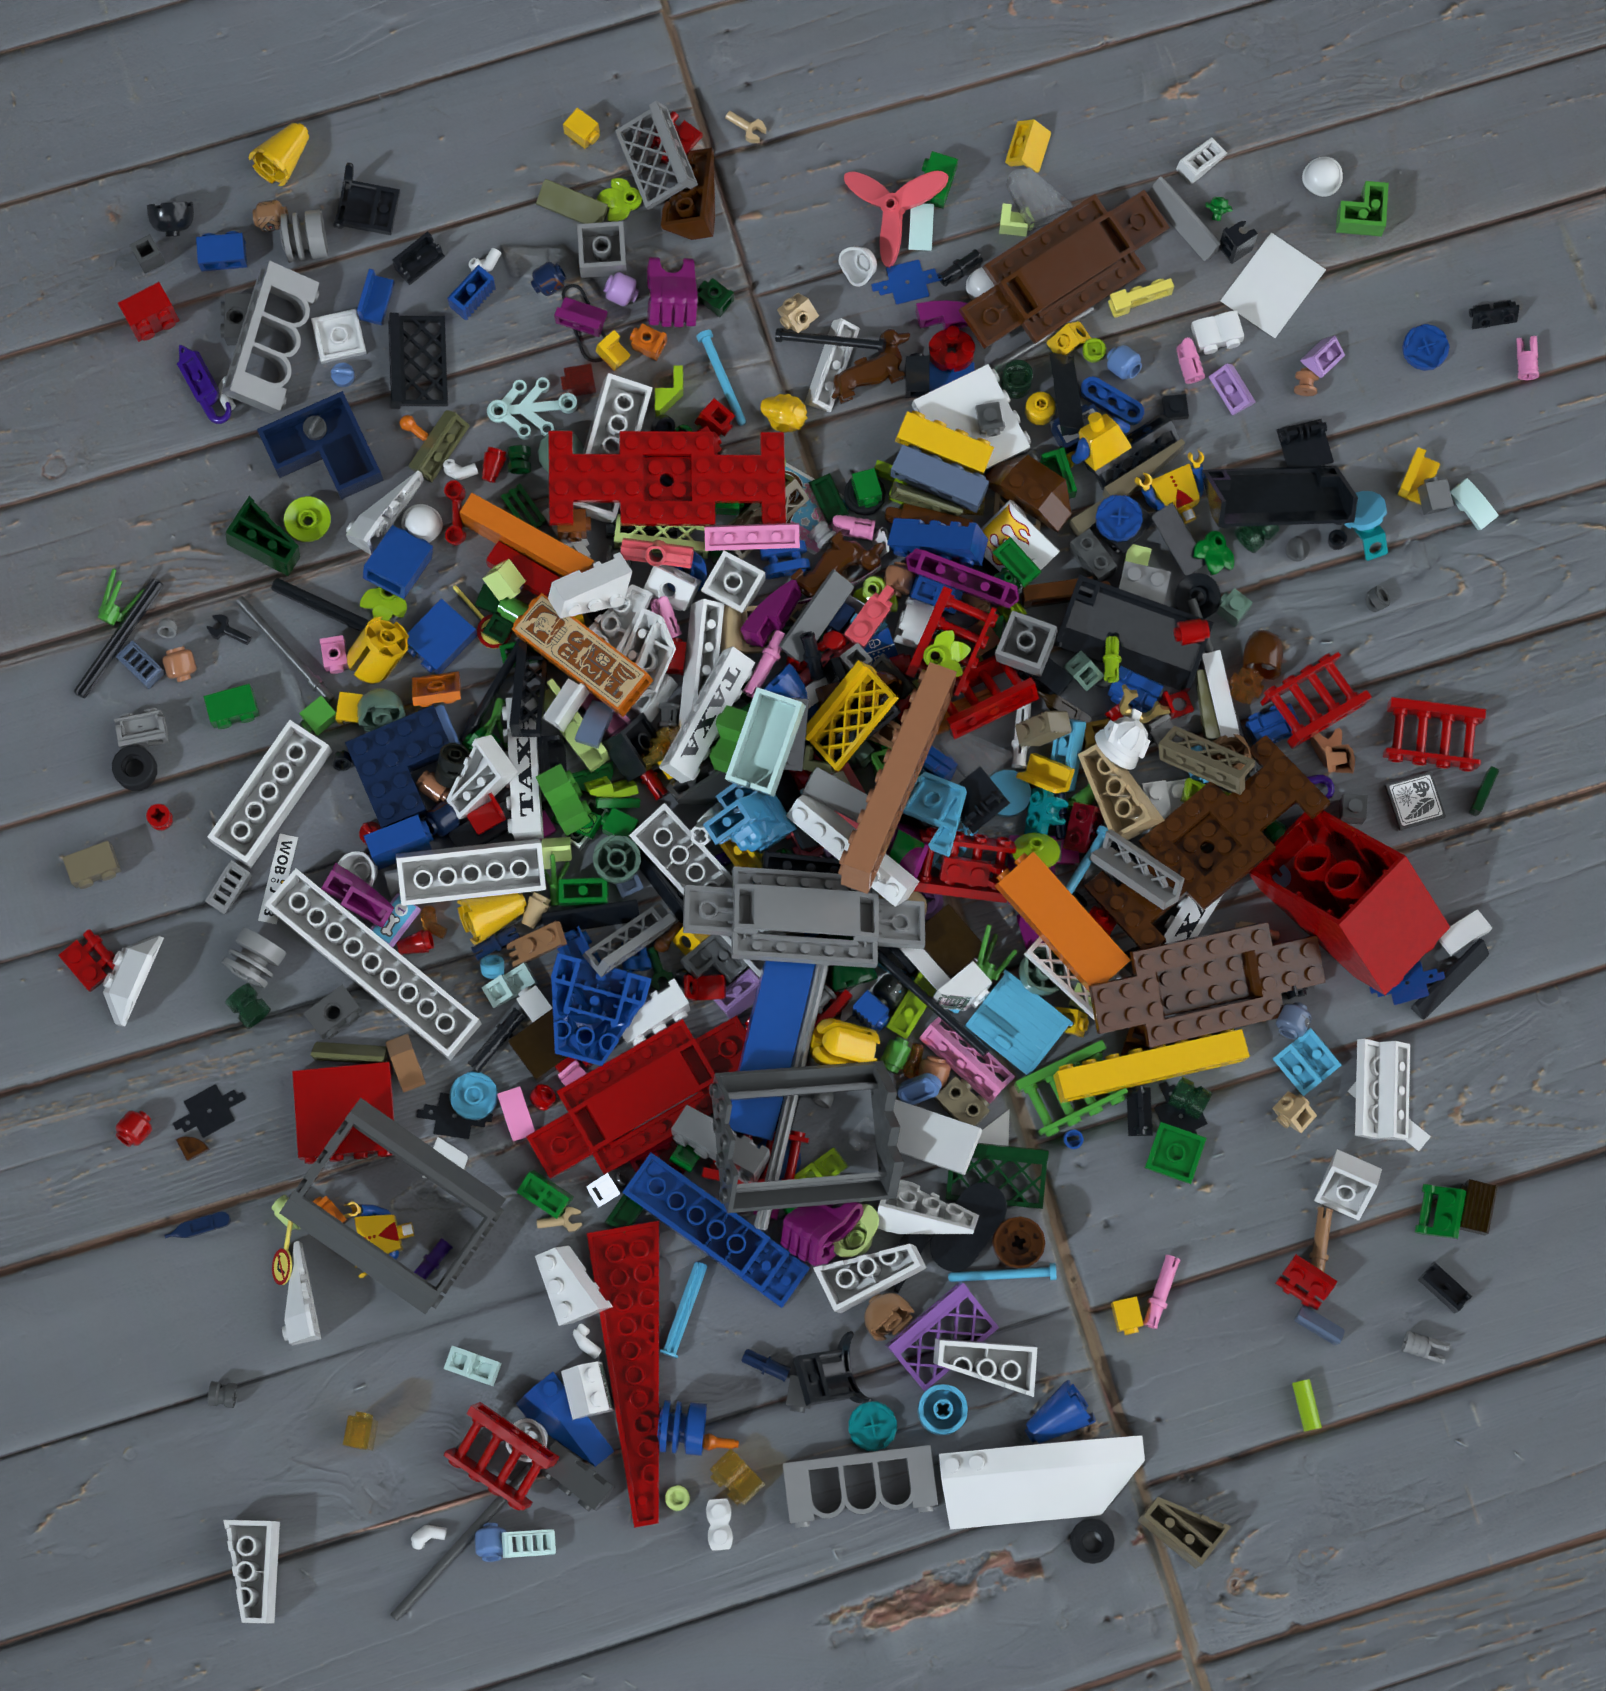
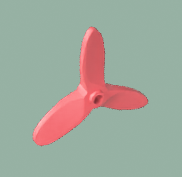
M932 171L918 176L907 182L896 193H890L878 181L862 173H845L844 181L848 188L864 201L881 208L883 211L880 232V256L886 267H892L899 254L903 214L906 210L920 206L936 196L948 182L949 176L945 172Z

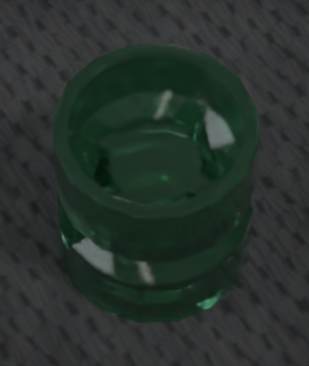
M1013 360L1005 366L1001 387L1002 390H1006L1010 398L1020 399L1029 393L1033 379L1032 367L1023 360Z
M1278 525L1239 526L1234 533L1238 541L1248 551L1256 553L1265 545V540H1270L1279 532Z
M249 983L239 987L225 1001V1004L234 1014L239 1013L238 1019L247 1029L257 1025L271 1011V1008L262 998L257 999L258 993Z
M1182 1076L1167 1104L1178 1110L1184 1108L1187 1115L1198 1120L1206 1108L1212 1092L1202 1086L1196 1088L1193 1081Z

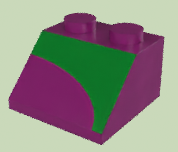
M899 822L886 854L917 879L927 854L929 843L921 841L919 836L920 828Z

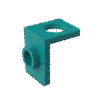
M1380 525L1364 531H1358L1356 528H1353L1363 542L1364 555L1367 561L1388 554L1385 531ZM1380 542L1381 548L1377 552L1372 553L1369 551L1373 543Z

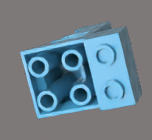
M734 783L716 795L723 810L703 824L715 845H721L731 839L741 851L749 850L754 852L757 850L760 854L797 829L795 824L786 817L787 812L776 794L772 797Z

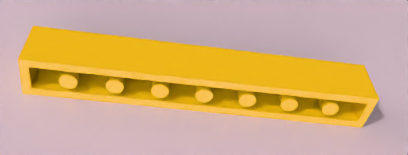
M1233 1028L1220 1031L1218 1035L1212 1036L1207 1034L1198 1036L1196 1040L1189 1041L1185 1039L1176 1041L1174 1045L1166 1046L1163 1044L1151 1047V1050L1143 1051L1142 1048L1128 1051L1129 1055L1121 1057L1119 1053L1106 1056L1105 1060L1099 1062L1096 1059H1089L1083 1061L1082 1065L1073 1067V1064L1063 1065L1059 1067V1071L1053 1077L1061 1104L1124 1088L1244 1062L1250 1055L1243 1030H1234Z

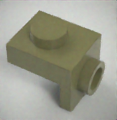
M813 745L806 746L804 749L803 770L813 771L816 767H819L829 774L835 773L836 770L828 762L814 760L815 747Z

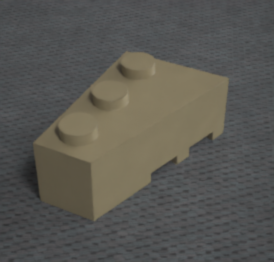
M1160 1497L1153 1500L1137 1520L1195 1569L1204 1563L1231 1528L1230 1525L1219 1523L1205 1515H1199Z

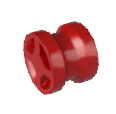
M163 804L152 805L146 813L148 823L158 831H164L172 825L173 815Z

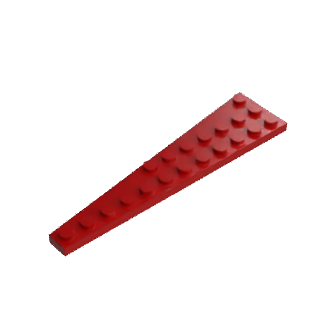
M659 1221L587 1233L594 1282L599 1286V1291L605 1300L609 1301L613 1306L599 1313L634 1528L659 1524V1441L657 1438L659 1422Z

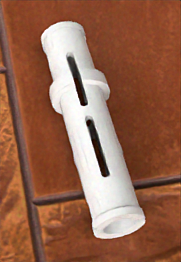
M1031 703L1017 709L1015 723L1022 722L1023 713V721L1030 718ZM1015 727V736L1011 743L1013 747L1012 768L1026 769L1027 751L1030 746H1022L1020 753V745Z

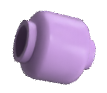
M617 272L614 276L610 274L603 292H606L607 300L624 307L630 301L635 302L639 290L636 289L637 282L634 278Z

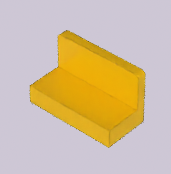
M1035 119L1017 121L1005 163L1010 167L1024 165L1032 172L1039 173L1051 132Z
M1417 447L1397 495L1421 505L1417 488L1425 484L1424 480L1436 476L1440 463L1424 457L1427 450Z
M1031 753L1026 771L1018 772L1016 778L1052 793H1062L1069 791L1075 769L1037 753Z

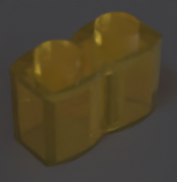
M731 1448L709 1469L713 1473L710 1478L719 1487L724 1484L731 1491L728 1496L736 1505L742 1503L745 1506L766 1485Z

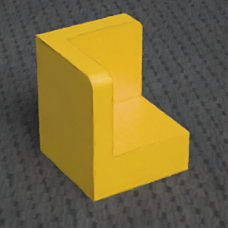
M615 330L598 343L595 350L613 371L617 370L630 358V353L619 343L620 335Z
M339 692L335 718L338 724L343 725L344 721L358 723L357 706L363 694Z

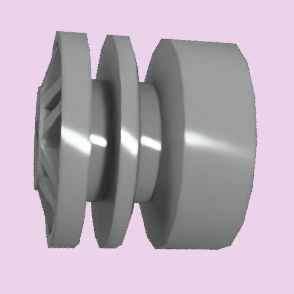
M321 209L305 211L304 222H300L297 212L292 213L293 223L291 224L288 214H281L280 238L288 262H295V251H298L300 261L305 260L306 249H309L313 259L328 257L327 236Z
M243 927L235 939L236 943L243 948L242 951L229 949L228 953L235 957L236 960L233 961L224 957L222 963L228 967L232 974L243 981L266 988L268 982L261 978L260 975L263 974L272 978L273 974L266 968L267 964L279 967L287 953L268 939Z

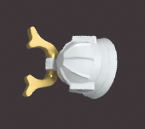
M1122 685L1124 695L1119 708L1124 717L1118 718L1116 721L1110 720L1104 729L1096 733L1095 740L1099 749L1110 761L1124 769L1131 770L1136 767L1139 757L1144 758L1151 742L1148 739V732L1143 724L1159 715L1170 714V708L1162 706L1156 701L1149 712L1143 713L1132 709L1128 704L1131 700L1138 697L1137 690H1130L1127 685Z

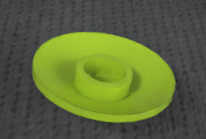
M311 496L300 497L294 500L287 507L284 514V525L287 532L294 539L301 542H313L320 539L326 534L331 524V514L326 504L320 499ZM308 518L313 520L312 524L310 525L304 524L305 520Z
M1027 833L1017 838L1014 842L1017 849L1016 853H1012L1015 860L1024 852L1029 855L1034 851L1049 868L1060 857L1058 843L1046 834Z

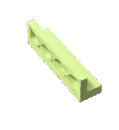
M617 514L614 548L621 549L623 538L652 542L661 540L667 544L694 547V551L703 559H708V551H705V538L704 542L694 541L689 535L695 530L705 531L704 526H666L665 528L656 526L659 532L654 536L646 535L642 530L646 526H635L636 529L631 533H621L620 514ZM675 527L679 528L683 534L674 539L670 538L666 532ZM652 549V553L662 554L659 549Z
M553 679L547 682L549 689L545 691V713L561 690ZM577 711L565 731H559L588 770L593 772L610 760V757L602 743H600L597 749L575 741L577 731L583 720Z

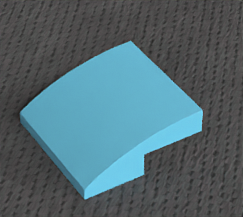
M1312 1028L1273 1058L1275 1063L1303 1096L1342 1066L1340 1061Z

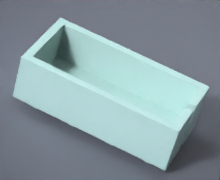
M757 687L725 779L728 782L774 797L806 705L803 702Z

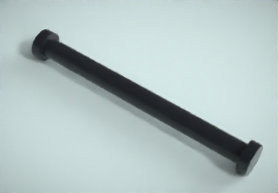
M777 328L775 333L776 342L786 340L875 349L882 353L886 349V339L884 338L870 340L783 331V328Z

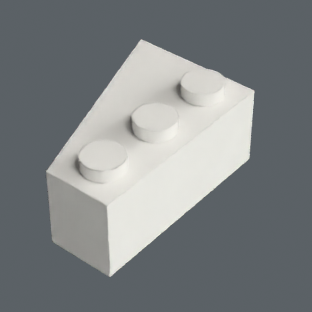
M620 552L614 554V559L601 564L598 561L593 564L594 568L583 573L578 570L552 582L548 600L560 618L596 612L624 604L632 570Z
M675 979L669 981L670 986L659 992L655 990L649 994L651 997L646 999L629 1027L622 1034V1038L628 1047L631 1045L636 1046L645 1041V1037L653 1032L657 1034L666 1029V1025L674 1020L678 1022L688 1016L687 1012L690 1011L689 1002Z
M570 1246L555 1247L535 1256L559 1326L575 1323L613 1307L602 1296L596 1282H592L585 1272L586 1268Z

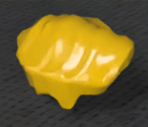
M778 394L775 397H767L761 402V412L768 418L771 427L779 432H795L801 429L808 419L805 404L798 397L791 394Z

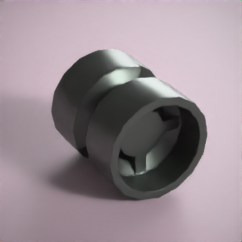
M448 743L441 747L435 779L443 787L452 788L457 776L461 774L465 766L463 764L465 758L470 755V751L465 746L457 743Z

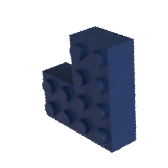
M343 391L257 429L279 478L319 460H323L341 500L384 481ZM319 415L327 425V433L320 440H310L303 431V424L307 418Z
M433 705L345 742L381 828L418 815L419 818L426 816L427 810L411 772L438 761L441 747L449 743Z

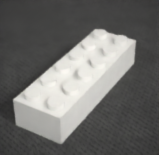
M608 373L603 380L583 454H619V432L641 431L653 387ZM573 502V509H586L587 517L608 524L613 523L616 519L620 506L619 503Z
M289 720L207 838L212 844L249 868H252L331 755L332 750L330 746Z
M540 838L396 854L401 906L546 890Z

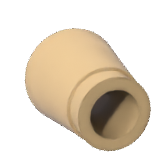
M534 891L532 897L529 896L521 923L534 929L541 920L542 914L546 913L551 907L549 906L551 899Z

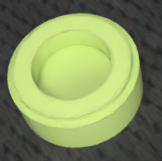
M679 1485L669 1488L665 1495L667 1506L675 1511L685 1509L690 1502V1495L687 1489Z

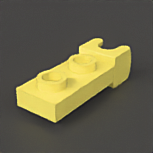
M1163 278L1157 279L1149 286H1136L1128 293L1124 289L1110 294L1111 300L1108 301L1114 318L1128 314L1133 307L1172 295L1174 284L1171 278L1167 280Z

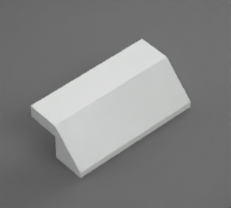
M1357 1039L1355 1136L1369 1139L1408 1140L1410 1044L1399 1041L1377 1042L1369 1039Z

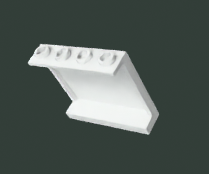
M989 364L912 402L914 411L924 414L925 419L932 422L934 420L942 421L947 424L949 429L954 431L955 429H961L969 434L968 436L973 439L983 438L989 441L990 446H993L994 449L985 470L1022 452L1026 453L1030 449L1031 439L1026 431H1022L1019 425L1021 423L1020 417L1016 410L1012 411L1009 405V395L1005 389L1001 390L998 384L1000 381L995 369L990 368ZM999 402L1002 420L1005 422L1004 430L1000 431V435L987 437L986 434L980 435L975 409L976 405Z

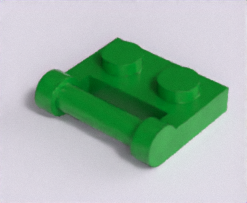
M1423 1184L1422 1192L1424 1195L1419 1223L1415 1226V1233L1458 1239L1466 1191ZM1439 1195L1433 1227H1428L1433 1196Z

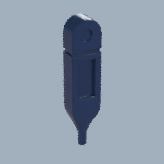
M217 1212L213 1215L210 1214L181 1223L174 1231L164 1236L165 1239L169 1237L191 1238L224 1228L230 1224L231 1218L226 1212Z

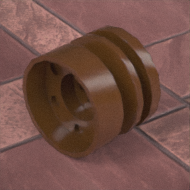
M1021 1216L1009 1218L1001 1223L995 1231L992 1241L993 1250L999 1261L1008 1267L1017 1269L1030 1267L1044 1253V1233L1040 1226L1030 1218ZM1015 1236L1025 1240L1021 1250L1018 1247L1012 1246Z

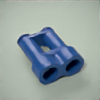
M646 947L637 952L638 956H632L622 963L623 970L631 973L650 970L652 968L651 960L647 956Z

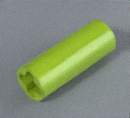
M1310 1379L1292 1383L1304 1432L1322 1428Z

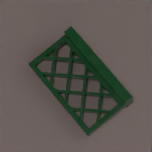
M977 1143L972 1158L979 1159L974 1163L970 1161L971 1165L966 1173L974 1167L982 1177L977 1183L983 1181L990 1183L987 1178L996 1170H999L1006 1181L998 1188L1002 1189L1009 1183L1017 1192V1195L1012 1199L1006 1200L1007 1205L1043 1209L1049 1151L1046 1149ZM983 1159H989L995 1168L984 1176L976 1167V1164ZM994 1160H1001L1002 1162L997 1165ZM1007 1161L1014 1162L1020 1169L1010 1178L1000 1169ZM1018 1162L1027 1163V1164H1026L1025 1166L1021 1167V1166L1018 1164ZM1031 1164H1041V1175L1032 1181L1024 1170ZM948 1170L946 1199L958 1200L961 1195L951 1194L952 1184L961 1178L967 1187L970 1185L962 1177L963 1175L957 1172L958 1176L953 1179V1171ZM1022 1172L1031 1183L1019 1192L1011 1180ZM1039 1180H1040V1189H1039V1188L1037 1187V1185L1035 1184V1183H1036L1037 1181H1039ZM1031 1186H1034L1039 1192L1038 1203L1027 1202L1022 1196ZM1019 1196H1020V1197L1022 1198V1200H1023V1201H1014V1200H1016Z

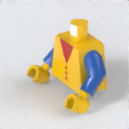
M1091 413L1088 416L1089 424L1079 431L1080 440L1078 441L1076 451H1072L1066 456L1070 468L1075 464H1081L1085 461L1094 471L1098 470L1132 448L1125 437V434L1130 431L1129 423L1117 417L1111 418L1107 414Z
M1198 450L1199 457L1196 460H1193L1191 452L1188 453V459L1193 463L1192 466L1186 464L1155 479H1152L1149 474L1143 472L1145 476L1143 483L1140 478H1135V483L1143 487L1141 491L1149 507L1158 511L1173 502L1185 524L1197 518L1192 508L1198 505L1204 491L1203 465L1201 464L1204 460V455L1201 451Z
M355 1202L344 1204V1206H349L352 1209V1213L344 1214V1217H354L357 1233L394 1259H397L399 1252L403 1250L401 1239L415 1236L412 1222L398 1225L396 1216L391 1215L387 1209L376 1205L357 1204ZM364 1272L361 1273L358 1277L364 1278L368 1274Z

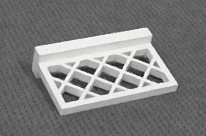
M1038 937L1024 955L1095 1020L1093 1008L1089 1005L1088 1001L1090 992H1087V989L1082 984V992H1075L1071 988L1070 980H1079L1075 976H1070L1069 969L1060 959H1052L1051 949L1046 943H1041L1043 940ZM1037 947L1045 948L1047 959H1039L1033 951ZM1053 964H1063L1064 976H1058L1053 972ZM1123 967L1109 981L1129 977L1131 974Z

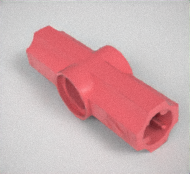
M623 538L620 553L625 560L646 562L652 566L668 565L691 568L694 547L667 544L661 540L652 542ZM652 549H659L663 556L655 557L652 554Z

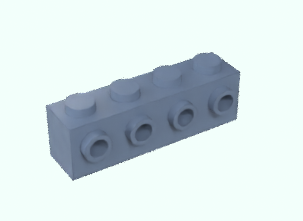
M902 444L891 468V477L976 513L989 485V481L986 480L985 476L976 472L973 474L966 472L962 466L955 463L951 465L945 463L937 455H926L913 445L905 446Z

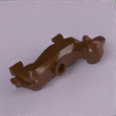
M894 329L884 331L880 338L886 339L885 352H881L878 357L867 360V357L858 359L854 362L855 366L835 375L833 378L835 391L831 397L833 399L839 397L840 404L853 400L855 393L852 390L856 387L877 385L884 382L887 378H889L891 384L903 380L905 373L899 370L902 356L898 346L909 340L910 333H897Z
M839 531L831 539L834 543L833 547L829 548L822 555L814 570L803 576L804 572L799 568L791 576V580H796L802 594L807 597H813L832 569L844 576L842 572L851 565H857L870 572L879 567L881 564L880 554L885 545L878 543L871 549L866 550L856 541L844 540V535Z

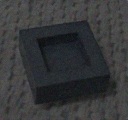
M1186 394L1163 396V410L1166 417L1171 420L1188 419L1189 412Z
M839 657L831 658L823 667L828 684L841 682L847 675L846 669L841 664Z

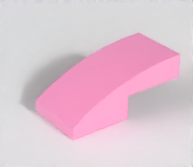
M521 1087L498 1093V1099L513 1142L524 1139L529 1134L535 1132Z

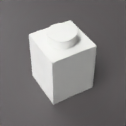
M536 985L532 988L528 986L518 993L520 997L516 1000L532 1023L552 1009V1006Z

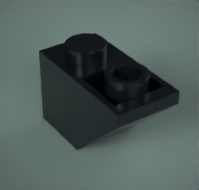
M913 353L910 356H906L904 370L905 398H919L929 393V355L924 356L922 353Z

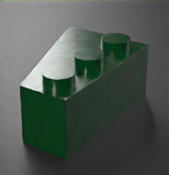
M249 495L225 532L227 545L289 576L300 559L299 546L280 526H277L269 518L265 511L261 510Z

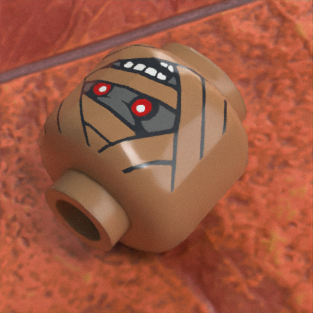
M278 200L259 202L256 205V209H253L254 224L264 232L280 230L281 214H288L286 206L282 207Z

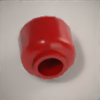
M141 1110L139 1112L128 1111L115 1126L117 1131L116 1137L128 1147H131V1145L139 1146L152 1131V1126L149 1123L151 1118Z

